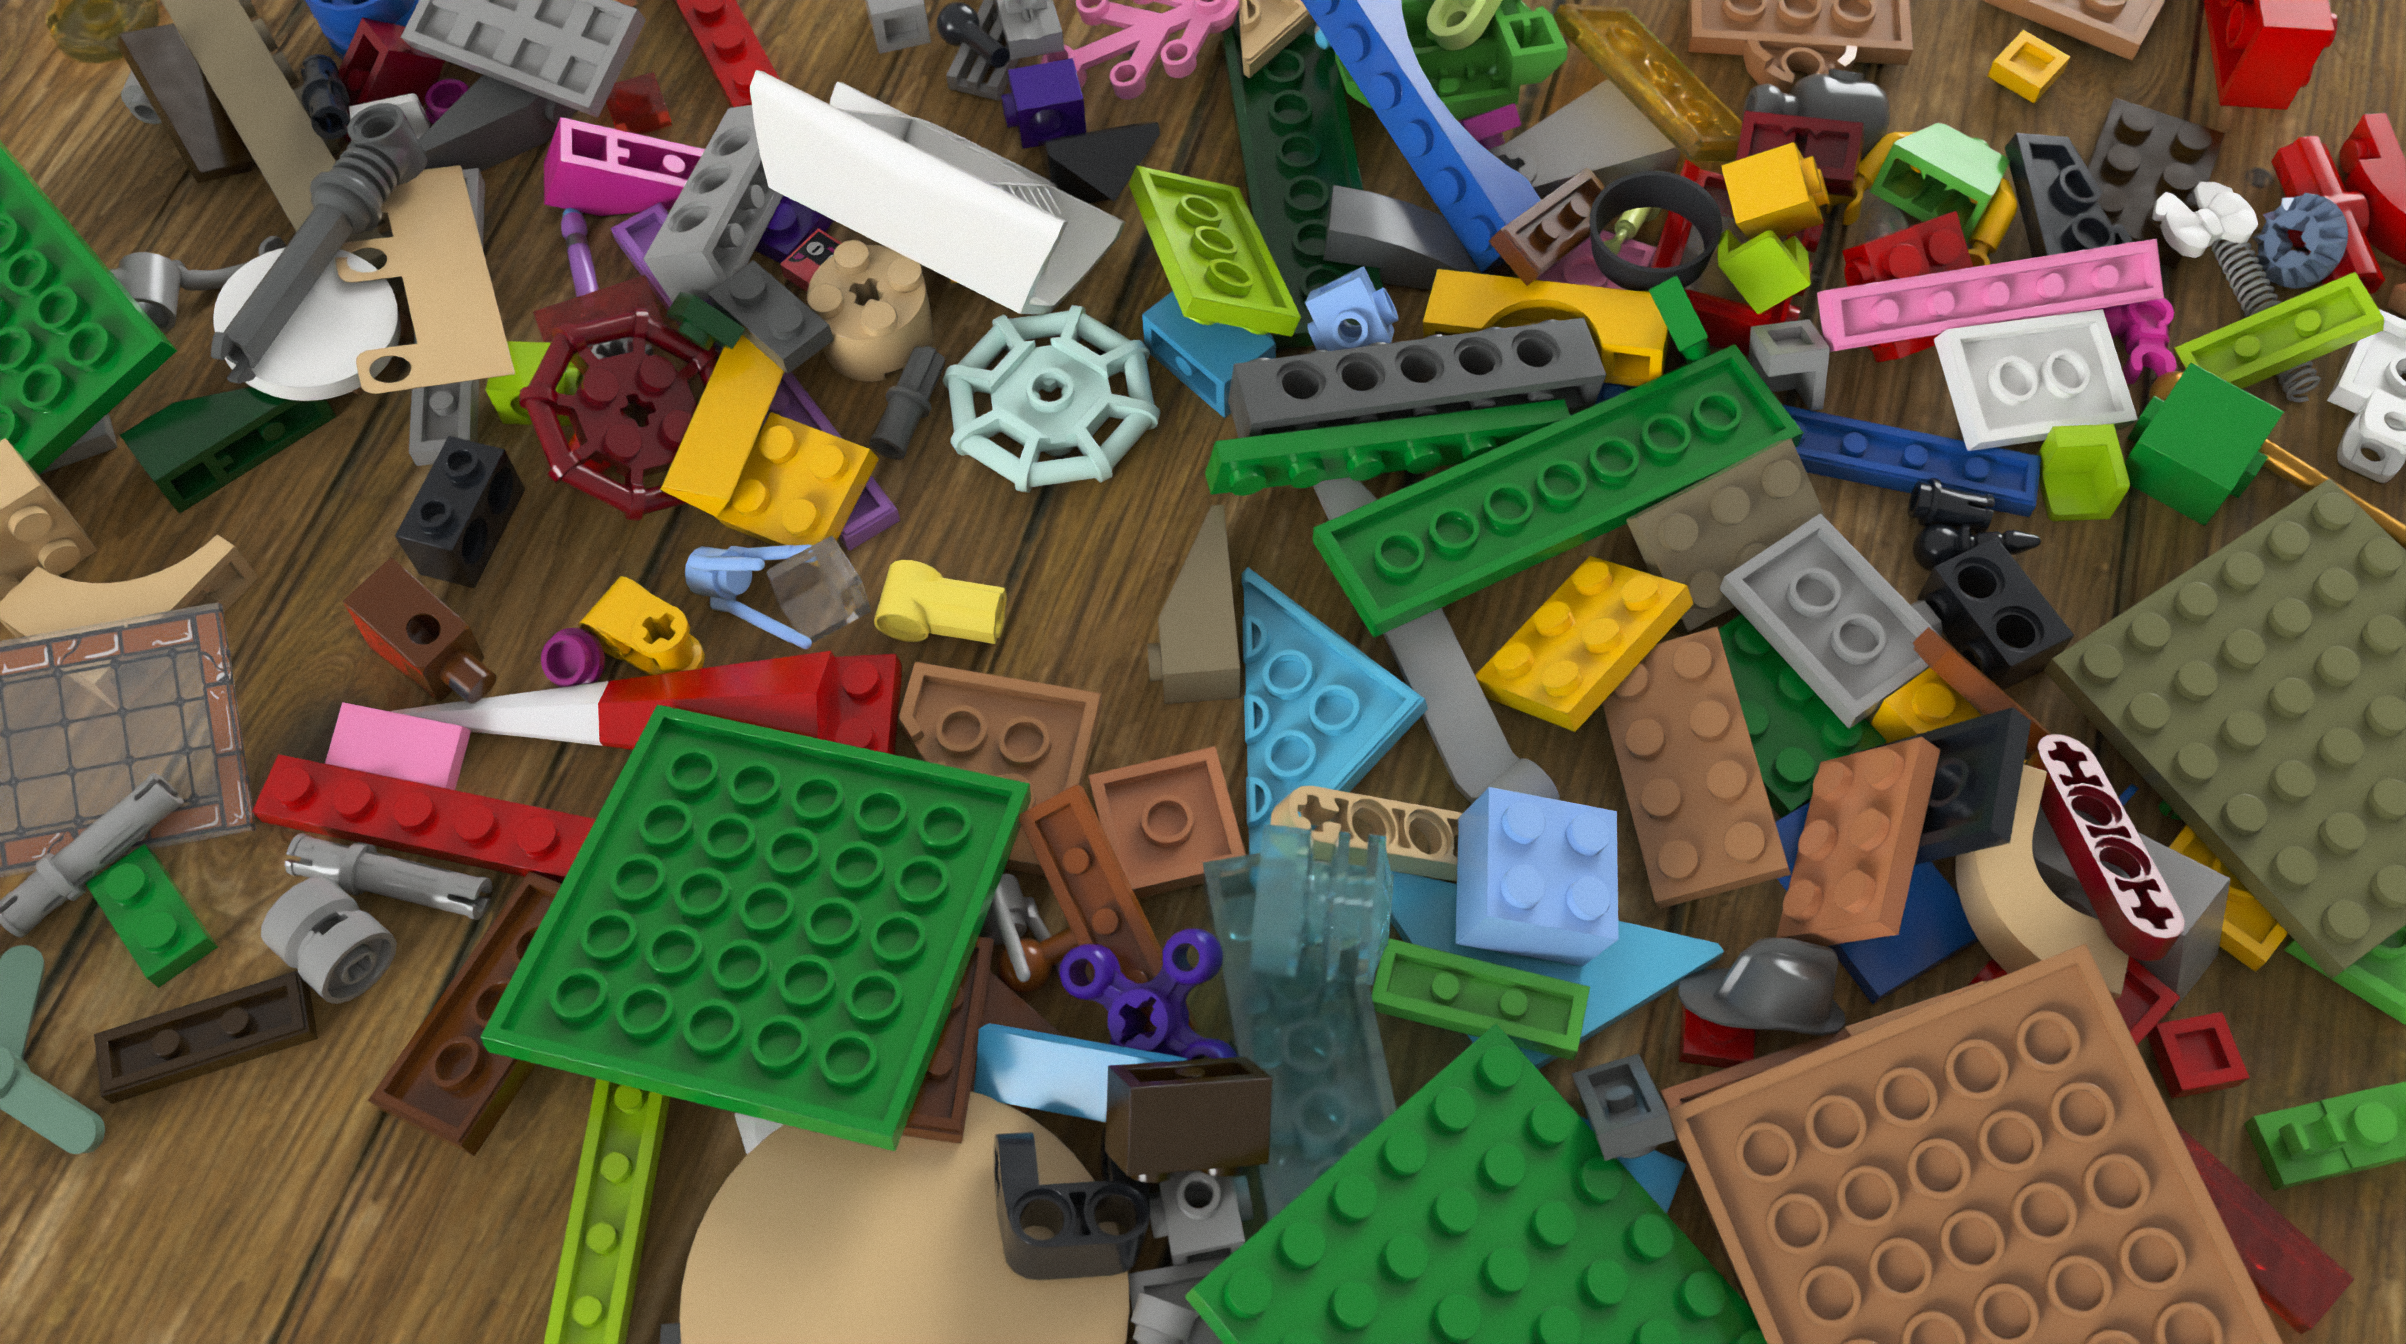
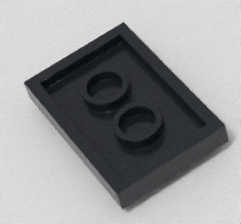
M2007 708L1862 750L1866 751L1918 737H1923L1940 749L1914 865L2010 843L2031 720L2015 708Z

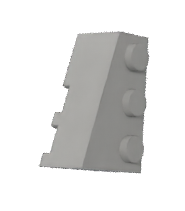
M2039 805L2033 831L2032 851L2040 876L2048 888L2062 902L2082 914L2099 919ZM2074 810L2084 820L2102 826L2091 815ZM2138 833L2180 908L2185 926L2184 931L2173 947L2161 960L2144 961L2132 958L2181 997L2171 1008L2174 1011L2218 955L2230 878ZM2100 861L2112 873L2130 879L2128 874L2119 867Z

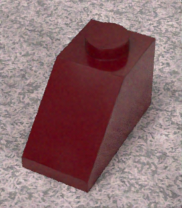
M362 18L340 65L338 77L347 88L349 106L406 94H416L423 107L426 103V93L438 81L445 60L411 48L401 38L406 26ZM348 106L347 109H346V111H347L348 116H349V119H350L349 106ZM347 132V134L344 135L343 138L346 140V142H351L352 140L350 139Z

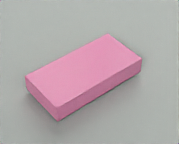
M342 702L325 764L455 790L471 730L460 725Z

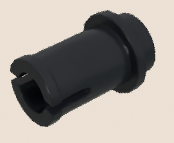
M1931 478L1927 483L1918 481L1914 485L1908 504V516L1918 519L1919 525L1924 527L1929 526L1932 522L1959 528L1964 524H1970L1971 530H1974L1976 533H1982L1987 531L1994 510H1986L1985 508L1986 506L1993 507L1995 500L1991 494L1983 495L1941 486L1939 479Z

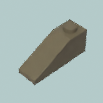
M1211 505L1158 617L1160 643L1147 644L1150 682L1163 681L1165 704L1240 698V662L1224 505Z

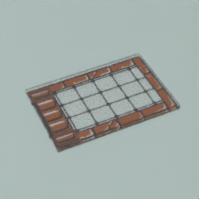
M216 602L0 641V878L35 872L38 860L48 853L55 855L62 848L69 845L86 828L134 791L151 773L160 775L179 793L178 796L183 799L184 804L166 818H163L120 856L130 854L143 844L147 845L151 850L256 831L254 813L252 812L250 777L247 772L230 658L231 651L229 650L223 605Z

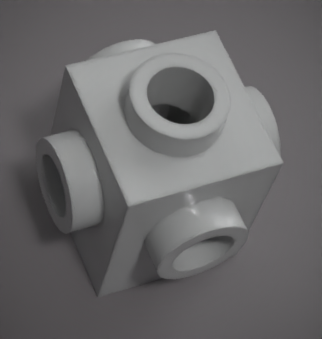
M1200 1170L1173 1172L1172 1179L1158 1182L1159 1192L1149 1194L1150 1221L1153 1237L1168 1236L1173 1266L1229 1257L1245 1243L1241 1221L1254 1219L1246 1176L1234 1178L1232 1176H1211L1202 1173ZM1199 1205L1206 1206L1203 1208H1194L1195 1206Z

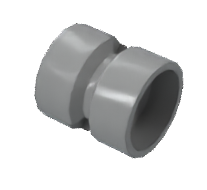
M323 876L308 878L290 888L270 908L261 925V938L265 944L289 967L297 968L302 979L325 1001L338 1004L350 1001L367 991L389 968L396 954L397 942L393 935L368 912L361 911L356 901L332 879Z

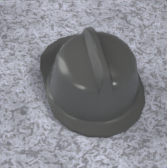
M1762 938L1742 951L1730 969L1702 970L1688 975L1679 983L1678 998L1686 1009L1702 1019L1723 1026L1745 1029L1790 1030L1819 1036L1836 1034L1845 1026L1844 1012L1836 1001L1833 1000L1838 958L1836 952L1830 947L1791 938Z

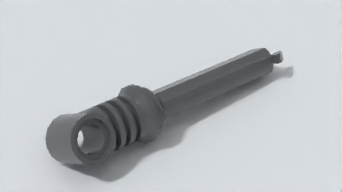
M391 103L375 104L359 111L350 120L347 130L352 141L347 146V149L341 154L340 159L335 162L332 170L321 172L311 181L310 192L312 194L311 203L314 208L225 331L223 333L216 332L213 335L211 357L220 360L227 358L236 365L227 377L229 382L243 383L255 378L256 375L252 368L256 367L350 234H360L363 231H372L378 227L382 219L381 207L388 199L389 194L393 192L397 185L411 181L424 170L427 164V155L399 106Z

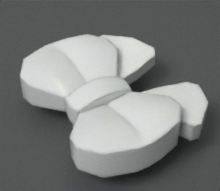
M2217 182L2198 183L2194 189V194L2200 210L2192 212L2174 194L2168 192L2159 197L2154 204L2152 219L2154 221H2162L2160 228L2168 244L2181 255L2197 258L2201 256L2206 248L2219 238L2238 244L2246 243L2258 226L2256 214L2248 202L2239 194L2233 193L2231 188Z

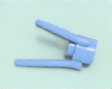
M782 545L753 548L731 546L728 549L701 546L691 553L685 567L686 583L695 594L710 596V606L713 610L729 612L802 649H809L811 647L812 641L810 638L736 601V596L748 589L752 580V571L762 570L765 567V560L810 557L815 554V548L812 545Z

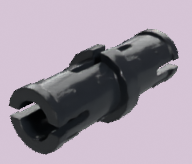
M320 54L311 55L303 61L302 64L305 69L301 68L300 71L304 81L301 87V99L304 108L311 114V125L314 132L324 139H339L347 134L346 125L350 122L346 111L349 106L348 91L345 84L338 77L339 71L336 63L330 57Z

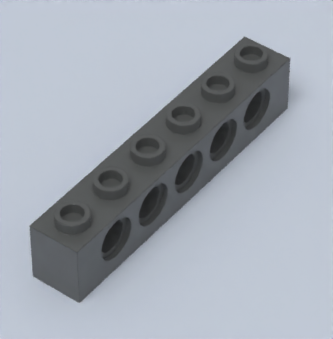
M1584 318L1561 321L1550 319L1531 325L1508 328L1490 327L1478 332L1448 336L1436 334L1424 339L1395 343L1376 342L1364 347L1334 351L1316 350L1304 355L1274 359L1256 358L1248 362L1236 363L1233 366L1228 403L1238 438L1561 399L1565 400L1569 414H1576L1595 405L1605 380L1606 372Z

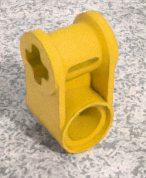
M620 576L578 624L579 628L590 631L598 638L606 654L615 659L624 660L648 675L701 669L704 665L705 654L700 642L693 635L689 634L690 626L685 614L679 608L652 595L644 587L627 577Z

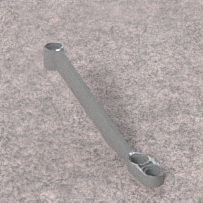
M1350 477L1325 480L1313 486L1329 521L1378 500L1360 481L1352 480ZM1442 608L1383 634L1407 686L1425 698L1428 709L1422 715V718L1456 789L1471 804L1488 787L1560 800L1556 786L1545 771L1533 761L1525 758L1519 759L1512 752Z

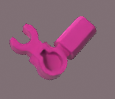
M2166 298L2100 308L2104 311L2112 339L2118 335L2125 344L2127 354L2130 355L2122 369L2127 384H2134L2143 366L2153 369L2157 378L2167 372L2175 371L2177 367L2176 359L2172 352L2167 349L2169 344L2168 326L2173 320L2174 310Z

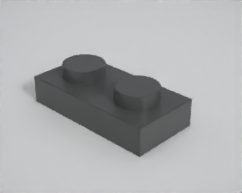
M754 260L708 293L712 307L745 328L742 335L787 374L834 340L830 325Z
M1639 1053L1572 1073L1580 1102L1605 1161L1619 1156L1623 1158L1641 1157L1652 1152L1659 1144L1676 1140L1669 1113Z

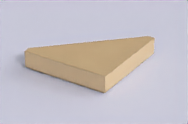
M1239 0L1238 16L1243 74L1251 78L1315 22L1301 0Z

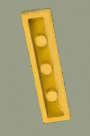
M741 335L733 349L723 347L660 490L715 517L719 515L733 494L784 374V371L743 335Z

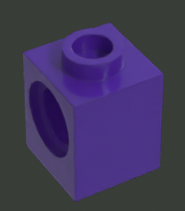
M1073 58L1008 70L1011 93L1001 95L1003 112L1007 128H1018L1022 149L1039 146L1038 141L1087 132L1084 99Z

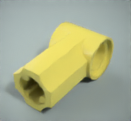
M914 560L895 561L889 567L874 618V625L883 634L905 642L923 641L928 638L930 633L995 644L996 640L1001 636L1005 621L1006 590L1003 587L943 578L941 573L933 567Z

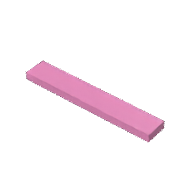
M2157 239L1830 289L1817 292L1823 339L1830 347V352L1939 335L1946 329L2069 314L2164 298Z

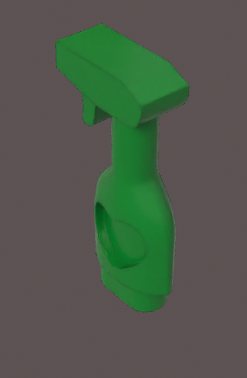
M1676 275L1649 289L1678 351L1687 365L1711 355L1707 341L1708 336L1678 276Z

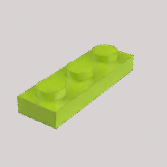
M2353 272L2174 348L2175 359L2182 372L2186 370L2191 362L2243 389L2383 331L2384 317L2356 272Z

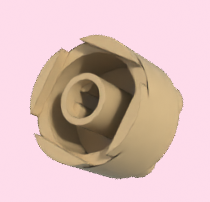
M850 240L839 244L834 250V255L822 263L811 278L807 292L808 306L830 325L834 340L822 348V351L832 368L840 374L851 379L866 382L886 380L884 373H889L902 367L904 370L915 347L932 346L934 338L933 320L921 265L918 262L886 246L866 245L858 240Z

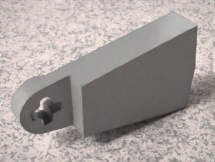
M1619 71L1506 144L1494 147L1489 152L1504 164L1525 176L1542 200L1587 167L1592 170L1605 187L1618 178L1632 173L1656 170L1674 173L1676 172L1682 145L1657 107Z

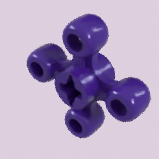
M1188 928L1173 934L1167 940L1163 949V966L1160 973L1153 980L1146 983H1135L1127 979L1120 971L1121 967L1118 958L1110 949L1099 944L1077 946L1064 956L1060 964L1059 973L1062 986L1070 995L1078 999L1094 1000L1107 1009L1108 1028L1112 1037L1110 1045L1184 1057L1187 1060L1204 1059L1205 1056L1210 1057V1059L1237 1057L1236 1052L1228 1043L1220 1039L1204 1038L1194 1033L1188 1025L1189 1012L1185 1003L1188 994L1197 985L1210 981L1216 976L1223 963L1221 944L1212 933L1204 929ZM1191 945L1199 953V962L1195 968L1191 967L1187 960V951ZM1089 961L1095 969V977L1092 982L1087 979L1085 974V968ZM1152 1006L1154 1008L1150 1021L1157 1027L1155 1031L1145 1032L1143 1029L1148 1018L1141 1011L1142 1007Z

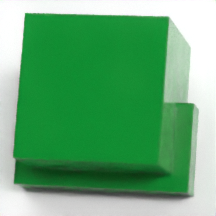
M2190 362L2165 401L2153 396L2127 437L2136 443L2124 462L2130 486L2206 526L2229 494L2239 498L2255 478L2268 456L2258 451L2284 411Z

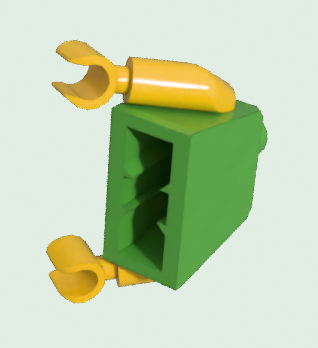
M1936 123L1917 132H1892L1882 137L1860 162L1854 197L1828 194L1829 203L1827 204L1826 213L1828 214L1832 211L1833 207L1839 203H1848L1849 205L1844 212L1842 224H1853L1860 217L1863 193L1867 188L1870 189V193L1922 222L1956 211L1965 242L1969 241L1972 245V248L1968 249L1973 267L1991 265L1987 255L1988 253L1994 254L2002 242L2016 215L2017 200L2010 181L2003 177L2010 163L2006 156L1991 149L1982 139L1970 138L1946 124Z

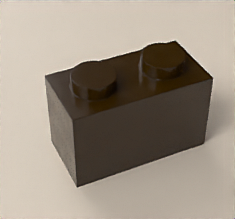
M1246 1056L1108 1065L1105 1152L1127 1176L1134 1180L1148 1183L1168 1181L1173 1178V1172L1200 1170L1207 1175L1228 1177L1240 1174L1243 1171V1166L1269 1164L1273 1078Z

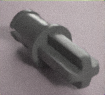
M927 345L925 347H915L897 386L889 387L885 395L888 405L869 443L876 452L885 457L896 460L904 459L907 447L920 419L928 417L932 409L929 399L945 366L944 356L936 352L935 348Z

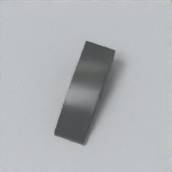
M1333 186L1327 218L1323 260L1379 268L1383 284L1432 290L1437 269L1494 275V268L1481 273L1444 216L1414 204L1377 193Z

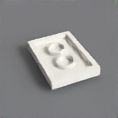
M2103 309L1946 329L1934 338L1967 451L2043 441L2053 426L2114 424L2115 430L2128 427L2138 420Z

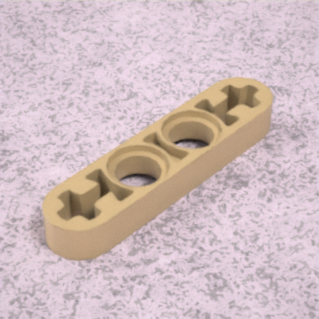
M1300 786L1279 802L1271 813V827L1274 836L1281 846L1298 856L1457 882L1458 818L1463 814L1461 812L1316 786ZM1352 817L1360 818L1370 826L1375 836V845L1368 844L1358 837L1352 825ZM1311 825L1319 826L1314 831L1311 829ZM1409 827L1416 828L1425 835L1431 847L1430 854L1421 852L1415 847L1409 835Z

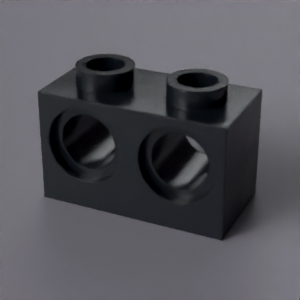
M448 436L395 535V538L420 575L475 589L525 491V487L505 449Z
M1997 537L1935 566L1917 597L1918 600L1926 601L1941 620L1942 632L1956 651L2002 691L2044 671L2052 658L2062 653L2074 637L2068 626ZM1963 591L1968 592V593H1971V594L1974 595L1976 598L1967 595V594L1964 593ZM2001 640L2011 643L2015 648L2004 644Z

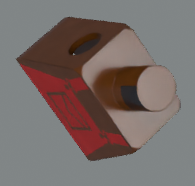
M392 557L342 601L370 649L434 700H443L454 690L468 703L473 704L486 696L494 686L496 674L482 664L484 656L471 628Z

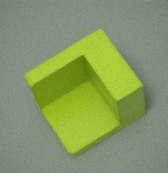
M1729 229L1721 233L1717 243L1718 266L1758 315L1811 285L1808 251L1796 236L1782 243L1773 231L1767 230L1742 245Z
M2114 424L2053 426L2037 453L2038 456H2041L2039 485L2047 516L2051 521L2110 519L2130 488V481Z

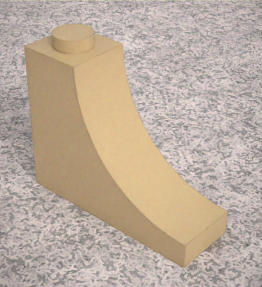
M219 535L213 537L206 545L179 563L160 572L128 581L114 583L78 582L59 577L37 566L0 601V622L21 643L26 644L77 634L84 635V633L122 626H126L129 629L130 625L212 610H221L223 615L259 577L238 549ZM189 646V647H183V648H178V650H179L180 652H181V651H186V650H188L191 646ZM171 650L138 655L133 657L124 656V658L120 660H122V662L141 658L169 654ZM167 657L123 665L120 673L125 707L130 709L174 664V660ZM114 660L71 667L62 670H64L65 672H69L74 670L112 664ZM111 667L69 675L118 710L122 708L117 670Z

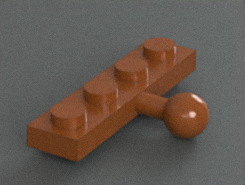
M1074 785L1019 814V821L1070 927L1041 942L1031 938H1020L1031 974L1026 982L1019 981L1005 947L998 961V971L1002 981L1010 989L1017 992L1028 993L1038 990L1048 981L1052 972V966L1062 962L1064 956L1072 948L1083 944H1099L1110 949L1118 958L1121 967L1120 971L1127 979L1135 983H1146L1153 980L1160 973L1163 966V951L1083 787ZM1089 961L1087 964H1088V966H1089V968H1090V970H1091L1093 976L1095 977V969H1094V966H1093V964ZM1185 1001L1189 1012L1188 1025L1195 1033L1200 1028L1187 1001ZM1152 1006L1142 1007L1141 1011L1148 1018L1143 1029L1145 1032L1155 1031L1157 1027L1150 1021L1154 1008Z

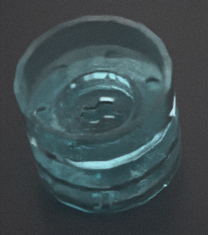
M1264 824L1254 911L1251 973L1297 978L1303 965L1307 946L1322 947L1323 969L1326 981L1337 982L1340 949L1357 951L1355 984L1373 985L1375 970L1385 947L1388 946L1394 876L1391 874L1386 851V835L1368 833L1364 865L1348 864L1350 832L1339 831L1330 862L1315 860L1314 838L1311 828Z

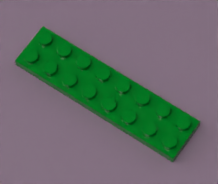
M1734 344L1314 527L1312 541L1371 635L1375 638L1627 524V518L1777 441L1791 438L1796 448L1802 438L1803 431Z

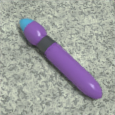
M567 208L563 212L561 232L562 237L566 240L576 297L584 314L593 318L600 312L601 300L591 251L586 238L588 233L587 224L583 215L577 209Z

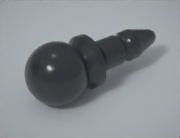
M1937 523L1923 528L1917 534L1913 542V555L1923 568L1932 571L1935 566L1995 537L1999 539L2010 555H2017L2038 547L2041 539L2035 534L2016 530L2005 531L2002 534L1998 531L1982 532L1973 536L1970 524L1962 525L1957 531L1952 526Z

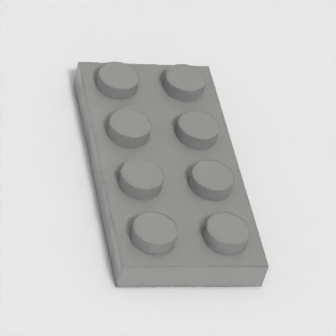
M419 0L401 38L411 48L598 118L646 19L638 9L614 0Z

